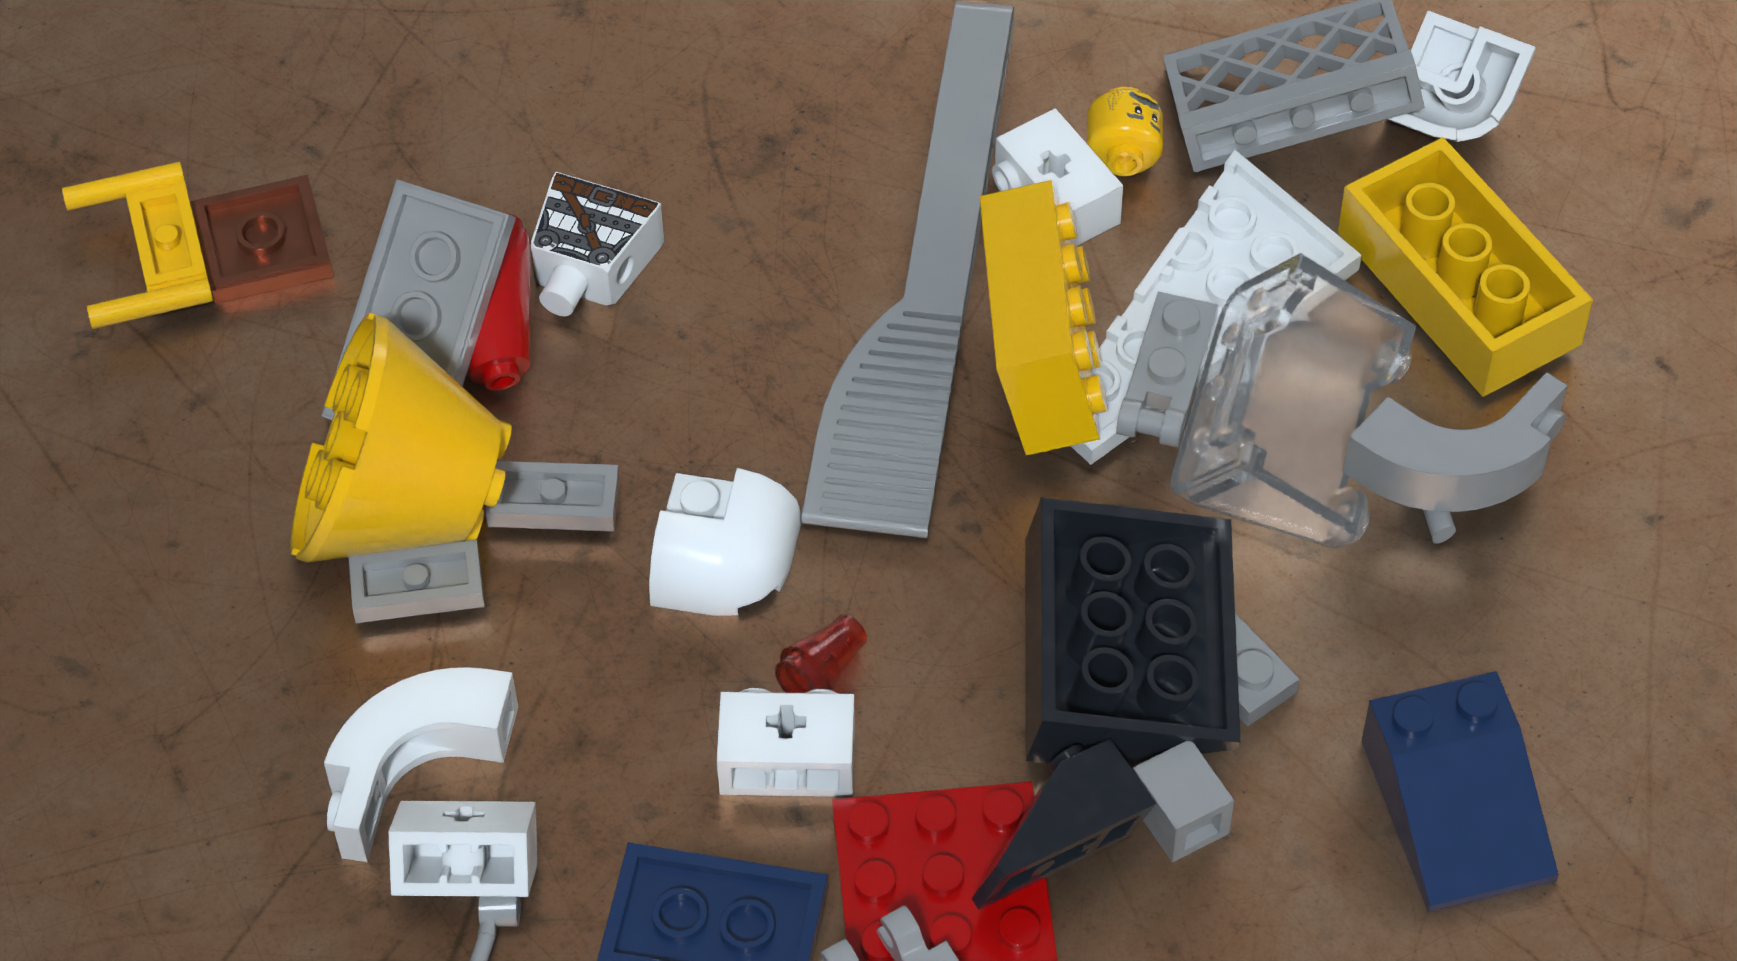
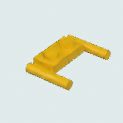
M180 161L62 188L67 211L127 198L147 292L87 305L92 329L213 302Z

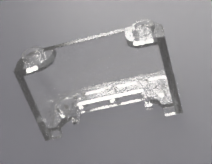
M1302 253L1241 284L1229 296L1217 320L1172 472L1170 483L1172 492L1195 506L1326 547L1340 548L1360 540L1361 535L1368 526L1370 514L1367 510V496L1352 486L1346 487L1349 476L1343 473L1349 436L1364 421L1371 392L1384 387L1388 383H1396L1407 372L1412 360L1410 349L1416 325Z

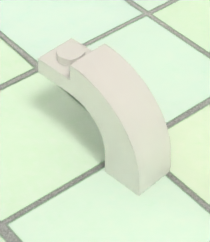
M464 667L421 673L401 680L382 690L358 708L346 721L332 742L324 761L332 792L327 812V828L335 833L342 859L368 862L387 796L397 781L414 767L442 757H466L504 763L518 711V701L512 672Z

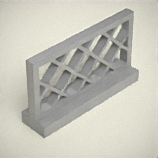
M1357 0L1163 56L1194 173L1224 165L1234 149L1243 157L1249 158L1425 108L1416 64L1411 49H1408L1392 0ZM1381 15L1384 17L1372 33L1354 28L1360 21ZM1314 34L1325 36L1315 49L1297 44L1303 37ZM1341 42L1359 46L1350 59L1335 56L1331 53ZM1258 50L1268 52L1258 65L1241 61L1242 57L1247 53ZM1376 52L1387 55L1384 57L1370 60V58ZM1284 58L1302 63L1291 76L1274 71ZM1201 66L1211 68L1201 81L1180 75V72ZM1318 68L1331 71L1311 77ZM1227 74L1245 79L1234 92L1217 87ZM1261 84L1273 87L1254 93ZM1205 100L1216 103L1214 105L1198 109V107Z

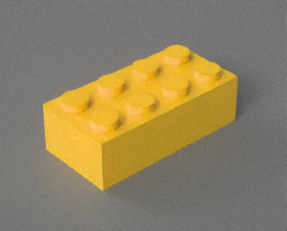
M1444 137L1344 186L1338 234L1361 254V260L1482 397L1582 345L1593 299Z
M1052 180L979 196L996 369L1025 454L1027 456L1100 440L1097 414L1107 412V403L1101 377L1099 374L1092 376L1091 369L1102 367L1095 332L1094 330L1086 331V326L1096 324V316L1089 288L1081 289V283L1091 281L1083 245L1076 247L1070 241V239L1077 238V229L1070 202L1059 204Z

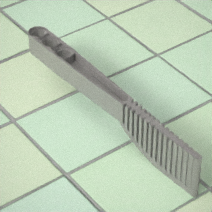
M956 0L904 297L887 310L864 333L845 359L833 381L823 406L816 434L802 510V524L928 538L945 430L947 428V418L949 416L954 387V376L956 375L982 222L979 196L986 195L1011 50L1014 6Z

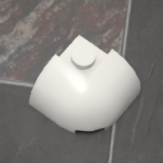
M1427 11L1411 49L1425 108L1386 120L1436 139L1444 137L1448 141L1460 142L1481 137L1499 125L1512 107L1536 52V47L1481 26L1477 29Z
M737 468L733 482L676 473L666 511L660 510L655 530L649 578L650 606L712 616L738 615V608L762 600L774 589L780 592L790 572L801 527L802 513L796 498L781 484L768 477Z

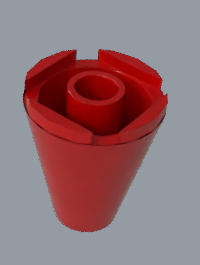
M512 214L509 215L516 217L467 371V375L473 383L484 385L486 389L491 391L505 390L515 386L520 382L521 376L530 368V237L527 230L523 228L522 220Z

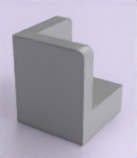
M1185 741L1133 767L1134 773L1156 802V805L1143 821L1172 863L1230 833L1234 799L1193 742Z

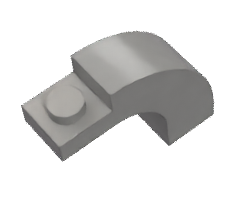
M1546 372L1504 417L1484 427L1461 430L1449 429L1427 422L1390 397H1387L1349 436L1343 473L1379 496L1422 510L1461 512L1477 510L1504 502L1526 490L1543 475L1550 444L1558 435L1566 420V414L1561 412L1568 385Z

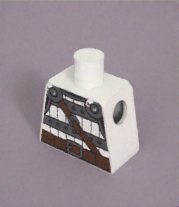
M555 172L530 247L534 280L540 286H544L539 296L541 304L548 311L559 316L571 315L580 298L606 306L615 304L664 243L661 203Z

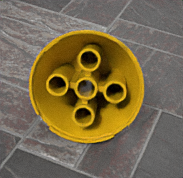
M368 313L355 330L332 381L324 407L333 409L334 415L324 445L311 443L299 487L292 522L290 550L292 555H296L295 559L307 563L476 540L484 516L482 507L483 505L495 507L505 481V471L497 469L495 466L497 459L500 460L503 457L508 446L512 430L511 424L498 420L385 316Z

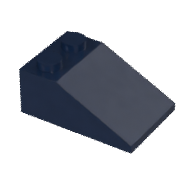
M1497 671L1369 700L1361 742L1428 912L1557 881L1559 874L1521 728Z

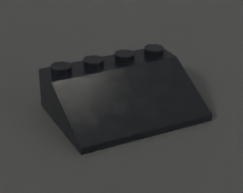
M1041 497L1025 539L1026 761L1050 764L1060 753L1074 745L1081 744L1084 750L1108 739H1111L1127 763L1147 761L1185 741L1193 742L1201 754L1238 749L1241 741L1231 519Z

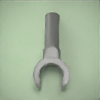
M479 897L480 926L470 961H488L493 943L496 940L497 927L519 926L521 915L520 897Z

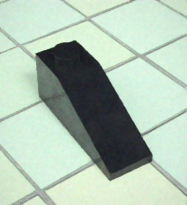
M1111 739L1084 750L1081 744L1074 745L1060 753L1050 762L1048 769L1051 775L1030 802L971 898L979 910L1129 838L1156 805L1152 796Z

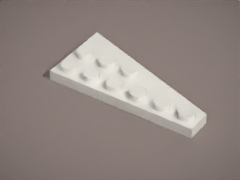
M1234 149L1225 162L1224 171L1213 187L1208 186L1199 199L1198 208L1185 227H1179L1134 291V298L1122 316L1117 315L1107 329L1106 339L1099 348L1102 367L1091 369L1092 376L1099 374L1101 377L1107 403V412L1097 414L1100 440L1077 444L1071 447L1092 465L1129 438L1128 436L1116 434L1117 421L1158 291L1218 304L1217 320L1197 387H1199L1356 273L1360 268L1361 254ZM1145 406V409H1150V410H1154V411L1164 412V410H1159V409H1155V408H1151V407H1146V406Z

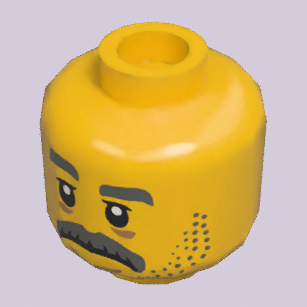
M1117 87L1096 98L1087 111V145L1113 174L1132 176L1142 173L1154 166L1163 152L1162 110L1155 99L1133 87Z

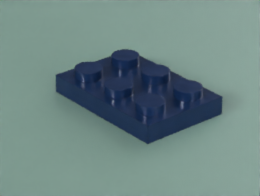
M628 842L597 961H812L829 888L828 874Z

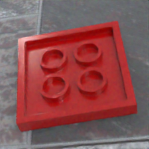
M1032 781L832 799L845 938L853 948L859 961H895L881 942L876 931L883 926L880 921L882 917L904 905L916 920L928 950L947 941L959 961H1058L1046 878L980 910L971 899L1034 798Z

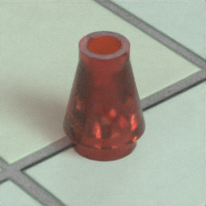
M842 614L827 626L784 648L780 654V662L775 667V676L785 693H807L815 689L833 691L857 652L867 643L865 629L855 618Z

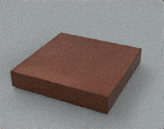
M308 175L191 201L215 304L334 277Z

